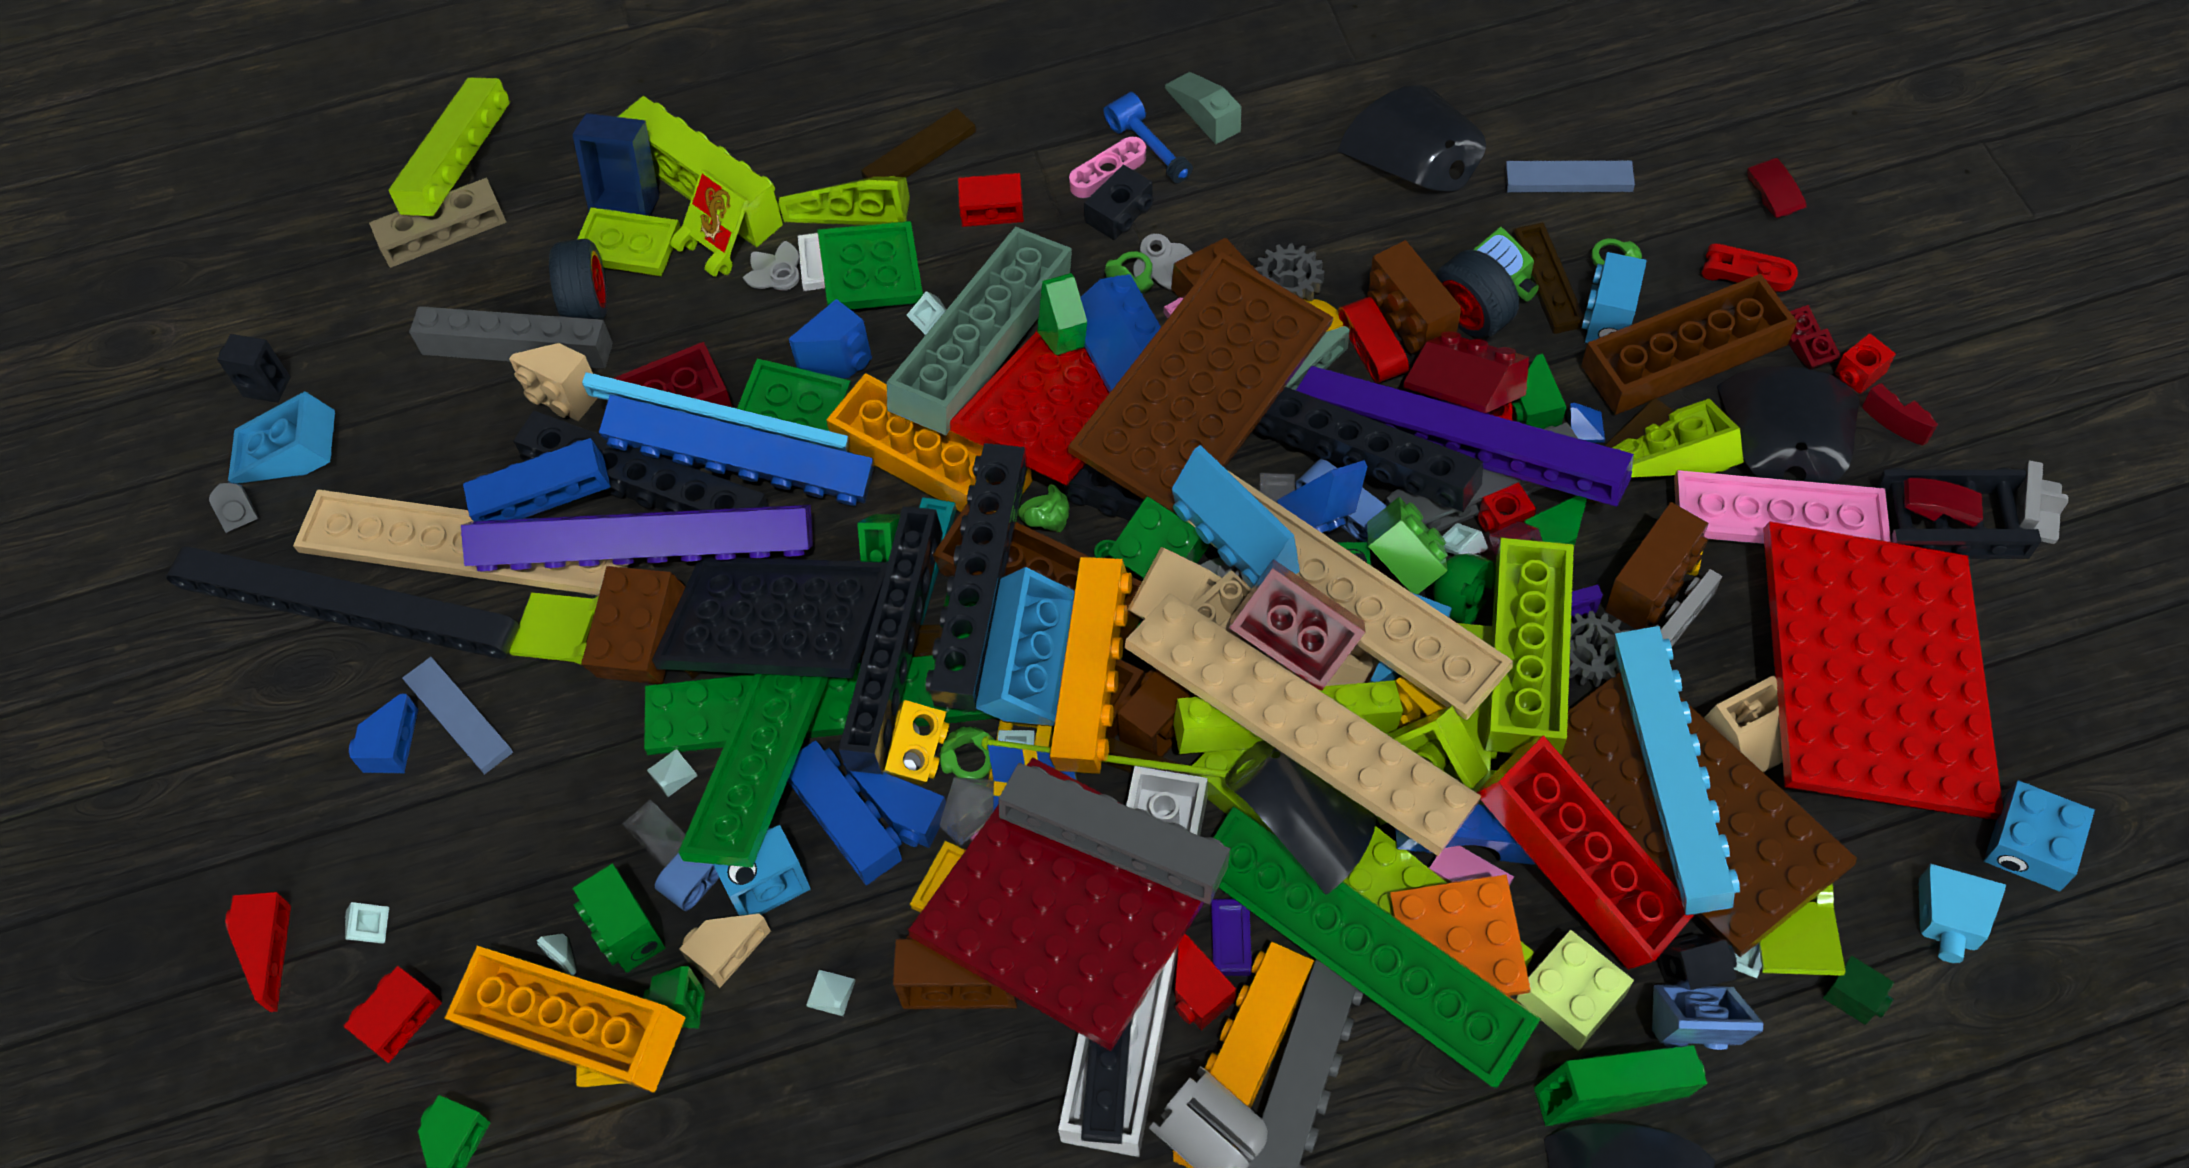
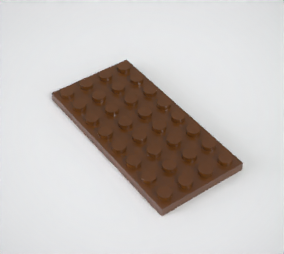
M1220 251L1070 443L1068 452L1143 500L1148 496L1177 515L1173 508L1175 501L1172 487L1194 449L1201 445L1225 468L1329 329L1333 317Z
M1619 672L1616 674V677L1608 680L1568 711L1567 740L1561 756L1678 889L1621 673ZM1689 705L1691 723L1687 725L1690 734L1696 733L1699 740L1701 755L1697 756L1699 767L1705 766L1707 768L1710 780V789H1706L1709 801L1715 800L1717 803L1720 822L1716 823L1719 835H1726L1730 851V857L1726 858L1729 870H1736L1740 885V892L1734 895L1733 908L1698 913L1696 915L1719 938L1727 940V944H1730L1734 952L1741 958L1856 865L1857 857Z

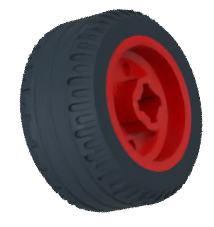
M589 239L555 243L549 253V273L553 297L560 317L603 320L607 314V287L601 257L596 245Z
M1476 250L1462 251L1443 265L1435 275L1461 306L1458 328L1470 336L1477 338L1493 336L1512 321L1518 312L1519 297L1511 276L1498 261L1484 252Z

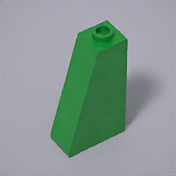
M1694 1045L1566 1061L1535 1086L1534 1090L1545 1126H1552L1689 1097L1705 1086L1707 1081L1704 1065L1698 1058Z

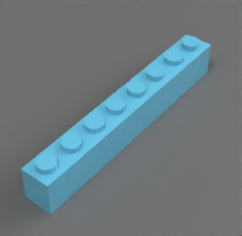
M1660 626L1616 633L1615 654L1685 915L1733 908L1734 895L1740 892L1739 880L1736 870L1728 869L1726 858L1730 857L1728 841L1725 834H1718L1716 823L1720 822L1718 806L1715 800L1709 801L1706 792V789H1710L1708 771L1705 766L1699 767L1697 756L1701 755L1699 740L1696 733L1690 734L1687 725L1691 723L1689 705L1687 701L1681 702L1678 692L1682 691L1681 677L1678 670L1671 669L1669 662L1673 660L1671 642L1669 638L1663 639Z

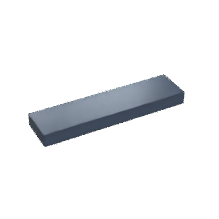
M1506 161L1505 166L1507 192H1633L1635 186L1632 161Z
M429 657L402 678L484 775L513 753L509 745L432 657Z

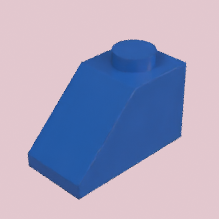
M399 694L357 726L355 738L350 741L349 755L363 773H405L418 714V708L407 694Z

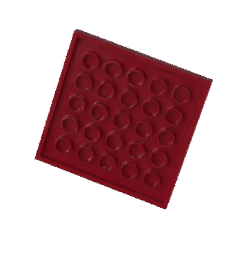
M1033 757L1026 765L1029 767H1040L1053 777L1063 781H1074L1085 790L1098 795L1102 794ZM998 804L908 931L910 938L1112 1051L1204 905V902L999 818Z

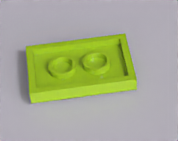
M591 207L578 239H589L596 245L603 268L662 276L673 249L671 246L672 237L681 227L679 221L674 219Z

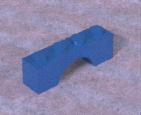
M1481 804L1475 807L1445 847L1464 845L1484 846L1498 851L1500 861L1535 864L1491 811ZM1396 829L1397 849L1432 853Z

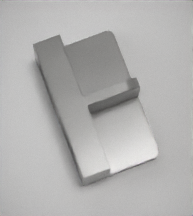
M2029 460L2023 469L2026 470L2027 476L2016 491L2015 506L2019 524L2024 529H2039L2041 542L2055 544L2059 539L2060 514L2068 504L2069 497L2066 494H2062V485L2060 483L2042 480L2043 463Z

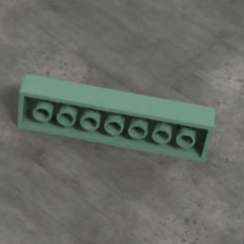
M1015 226L887 381V411L947 435L950 431V420L991 379L1039 317L1042 281L1070 273L1072 248Z

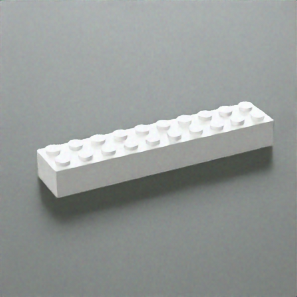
M1135 766L1126 806L1132 809H1143L1154 818L1167 823L1180 824L1189 832L1200 836L1208 797V778ZM1178 946L1132 1017L1122 1144L1086 1142L1081 1140L1090 1039L1078 1033L1058 1129L1061 1142L1139 1157L1176 966Z

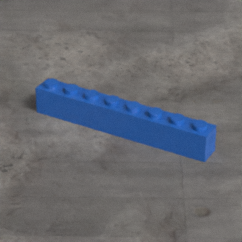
M609 395L599 434L607 441V445L615 449L627 450V446L640 449L639 453L648 457L659 458L660 454L673 457L672 461L681 465L692 466L693 462L706 465L705 469L714 473L725 474V471L729 470L739 473L738 477L747 481L758 482V478L770 480L772 486L780 489L790 490L791 486L803 488V493L823 498L824 494L836 496V501L851 506H856V502H866L875 467L874 460L870 457L614 395Z

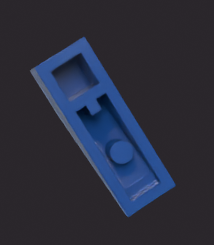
M846 769L847 774L849 773L858 784L864 797L874 804L881 817L895 831L903 843L913 847H917L920 844L930 848L949 811L945 796L885 772L883 774L847 771Z

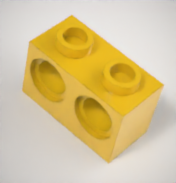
M904 700L899 707L883 772L921 786L927 782L928 778L934 779L939 765V758L934 756L937 744L944 743L949 728V723L944 722L946 712ZM915 718L927 720L930 725L928 735L922 736L914 731L913 720ZM912 752L918 755L921 761L919 770L912 771L905 767L903 763L905 753Z

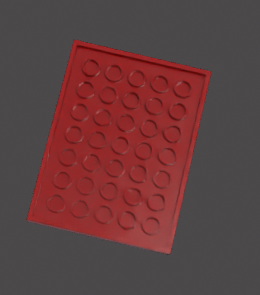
M1769 521L1763 528L1785 787L1997 820L2002 813L2003 803L1968 555Z

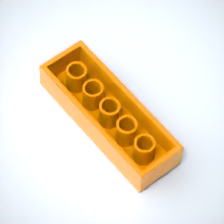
M865 373L826 419L829 431L848 436L850 446L848 451L853 454L873 458L874 464L877 467L938 500L955 502L956 509L961 512L967 504L969 486L975 485L977 476H974V462L976 456L982 455L983 446L952 431H949L947 435H943L887 411V384ZM1027 467L1022 494L1032 483L1031 468ZM994 482L992 485H997L1001 482Z
M477 946L444 1019L471 1031L655 1093L686 1017L665 1005Z

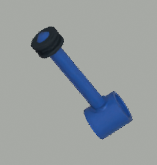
M1129 92L1104 107V116L1111 129L1118 134L1127 129H1132L1168 166L1166 174L1174 183H1181L1190 176L1193 165L1184 156L1175 157L1142 123V120L1146 117V112L1136 94Z

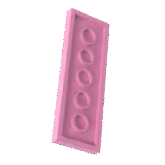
M1680 470L1677 471L1674 477L1675 504L1709 523L1704 535L1708 539L1764 544L1763 528L1771 521L1891 542L1884 488Z

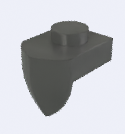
M220 483L210 494L209 502L225 533L259 518L247 493L240 484Z

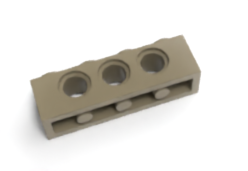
M487 177L450 191L434 216L400 215L398 211L369 222L379 249L390 268L507 223Z

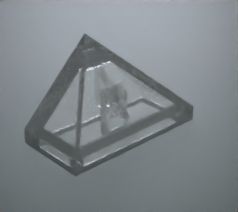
M953 778L939 825L959 845H962L980 831L993 813L994 780Z
M651 800L623 823L624 827L664 867L678 854L686 835Z

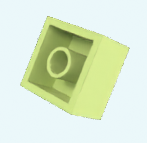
M1570 930L1529 976L1530 993L1519 994L1516 1000L1540 1017L1546 1025L1579 1051L1626 996L1634 980Z

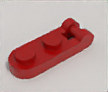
M1711 244L1708 247L1706 254L1708 261L1705 262L1702 269V276L1712 281L1725 279L1741 282L1761 274L1771 288L1779 292L1791 289L1798 276L1796 265L1787 259L1723 244Z

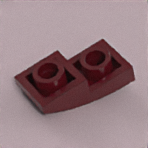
M1778 158L1747 168L1748 179L1762 193V203L1776 218L1787 216L1794 211L1806 208V201L1799 187Z
M1809 305L1790 311L1797 324L1788 344L1808 369H1813L1841 358L1828 328L1820 329Z
M1882 383L1870 389L1862 406L1882 426L1898 436L1922 446L1929 442L1938 425L1932 415L1927 410H1924L1915 400L1904 406L1899 398Z
M1908 478L1904 481L1905 508L1933 521L1946 514L1972 527H1975L1983 520L1982 494L1977 491L1934 479Z

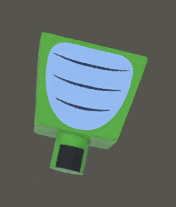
M1500 227L1473 249L1488 254L1505 268L1516 286L1518 296L1526 302L1535 296L1539 286L1530 280L1534 260L1505 229Z

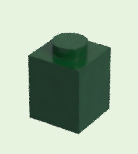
M1851 955L1844 964L1845 974L1836 976L1823 999L1866 1025L1874 1015L1880 1018L1884 1016L1894 1000L1888 993L1895 982Z

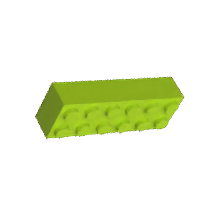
M642 96L618 116L646 120L655 176L690 201L701 170H707L747 198L749 202L738 235L755 247L762 244L783 225L779 212L781 209L774 194L775 187L767 177L759 176L753 172L744 161L739 162L734 159L722 146L717 147L711 143L702 132L692 130L680 117L675 118L669 114L660 103H653L645 96Z
M1501 538L1495 567L1491 646L1513 660V667L1488 695L1485 750L1515 753L1523 745L1544 735L1562 755L1567 740L1573 544Z

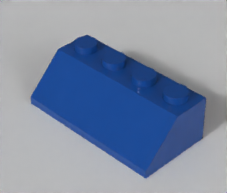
M1131 274L1100 279L1080 297L1087 319L1084 347L1109 393L1161 328Z

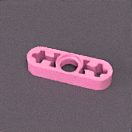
M1127 137L1075 168L1069 176L1072 194L1079 198H1088L1123 164L1132 170L1140 167L1146 160V145L1144 141L1138 137ZM1106 163H1111L1116 166V168L1112 171H1103L1100 169V167Z

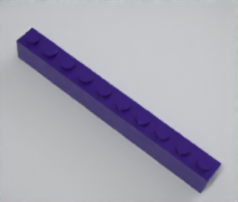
M1311 366L1296 391L1481 460L1483 461V469L1612 506H1618L1631 480L1634 456L1632 453L1347 376L1331 370Z
M811 505L471 521L461 525L464 566H476L477 571L497 570L500 564H510L511 570L532 568V563L544 562L545 568L565 567L566 561H578L579 566L600 565V560L613 559L614 565L634 563V558L647 557V563L667 562L668 556H681V561L702 560V555L715 554L716 560H727L736 558V553L749 552L750 558L770 557V551H783L784 556L804 555V550H808L813 546Z

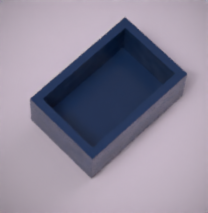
M586 113L572 135L588 211L593 207L649 216L659 199L646 120Z

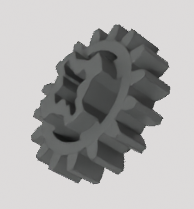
M1289 243L1288 249H1283L1280 245H1276V252L1274 253L1267 249L1265 251V258L1259 257L1257 267H1255L1261 275L1300 298H1306L1309 301L1314 300V292H1321V285L1324 282L1322 260H1316L1315 252L1306 254V246H1301L1299 250H1295L1293 243ZM1270 271H1272L1271 278L1268 275ZM1306 273H1309V279H1306Z
M1589 611L1587 619H1583L1579 613L1575 614L1573 623L1571 622L1569 678L1577 674L1581 676V685H1584L1587 679H1591L1594 686L1599 687L1602 679H1605L1607 682L1611 678L1616 677L1620 669L1615 654V634L1629 631L1619 630L1621 624L1619 619L1610 623L1608 622L1607 613H1604L1601 619H1598L1593 611Z

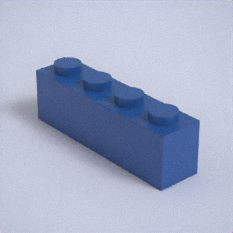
M591 438L576 441L564 448L543 453L539 457L522 463L512 464L508 468L488 475H481L474 480L463 483L469 517L473 521L523 519L611 487L603 454Z
M815 740L799 751L787 782L867 886L902 861L898 848L902 845V842L890 826L884 829L878 820L881 818V815L870 800L864 803L859 797L858 793L861 790L854 778L849 773L846 776L842 775L838 769L841 764L830 748L823 750Z

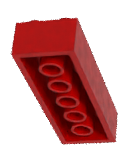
M1544 735L1520 747L1476 792L1481 795L1480 800L1628 970L1654 962L1695 915H1685L1677 887Z

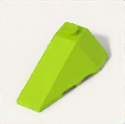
M875 176L779 197V206L784 222L874 225L906 222L910 196L906 177Z
M1710 399L1677 409L1669 414L1670 420L1659 426L1653 423L1645 428L1646 434L1642 437L1626 439L1612 447L1634 454L1631 477L1676 475L1678 470L1715 473L1726 471L1732 466L1744 463L1740 428Z

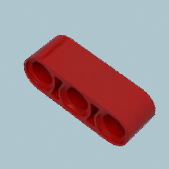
M1372 297L1339 307V319L1343 322V326L1350 329L1349 340L1375 383L1409 371L1407 356Z

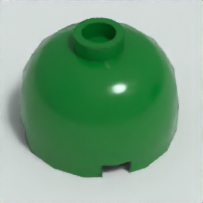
M1472 553L1457 554L1446 561L1448 571L1430 585L1433 586L1434 601L1452 608L1451 620L1457 623L1472 624L1487 600L1482 598L1485 587L1492 589L1495 578V563L1483 556Z

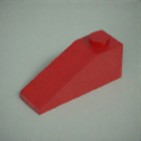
M277 892L234 895L232 897L231 909L227 911L225 919L229 936L255 1001L269 1012H277L291 905Z

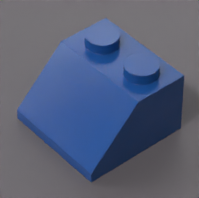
M837 299L789 338L796 367L838 378H850L858 370L864 369L872 359L863 319Z
M1365 460L1331 470L1277 501L1279 505L1321 533L1332 532L1346 525L1344 518L1356 512L1368 466Z

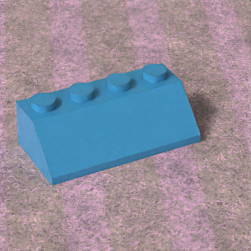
M1201 445L1196 447L1172 487L1175 501L1173 508L1176 514L1184 522L1190 520L1196 526L1195 530L1199 537L1206 544L1212 542L1218 548V553L1222 560L1230 567L1235 565L1242 572L1243 580L1251 589L1273 559L1295 574L1300 572L1294 534Z
M1027 567L1000 579L976 709L1007 722L1055 726L1075 595L1074 590Z

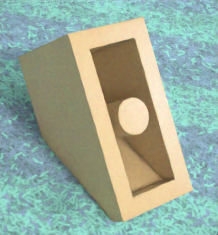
M759 913L705 920L699 928L692 929L686 935L680 951L688 963L720 988L771 930L765 918Z

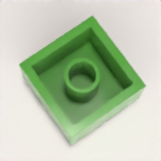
M1398 497L1367 522L1368 547L1410 592L1418 595L1448 571L1446 562L1448 554L1444 548L1446 541L1434 527L1429 530L1421 521L1423 519L1421 512L1413 503L1410 502L1406 505Z

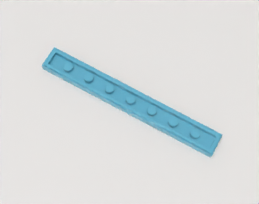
M585 372L582 382L588 396L608 400L609 395H614L848 452L850 447L847 435Z

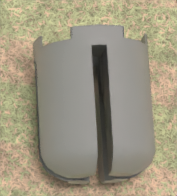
M1200 1066L1196 1073L1201 1076V1079L1196 1083L1192 1078H1189L1167 1104L1165 1111L1161 1115L1165 1122L1161 1127L1153 1122L1149 1129L1193 1168H1248L1249 1162H1252L1266 1144L1267 1126L1258 1115Z

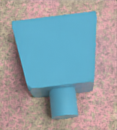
M1934 864L1929 865L1919 878L1920 932L1924 937L1940 941L1938 955L1940 959L1950 963H1961L1964 959L1965 948L1977 950L1987 940L2003 898L2006 884Z

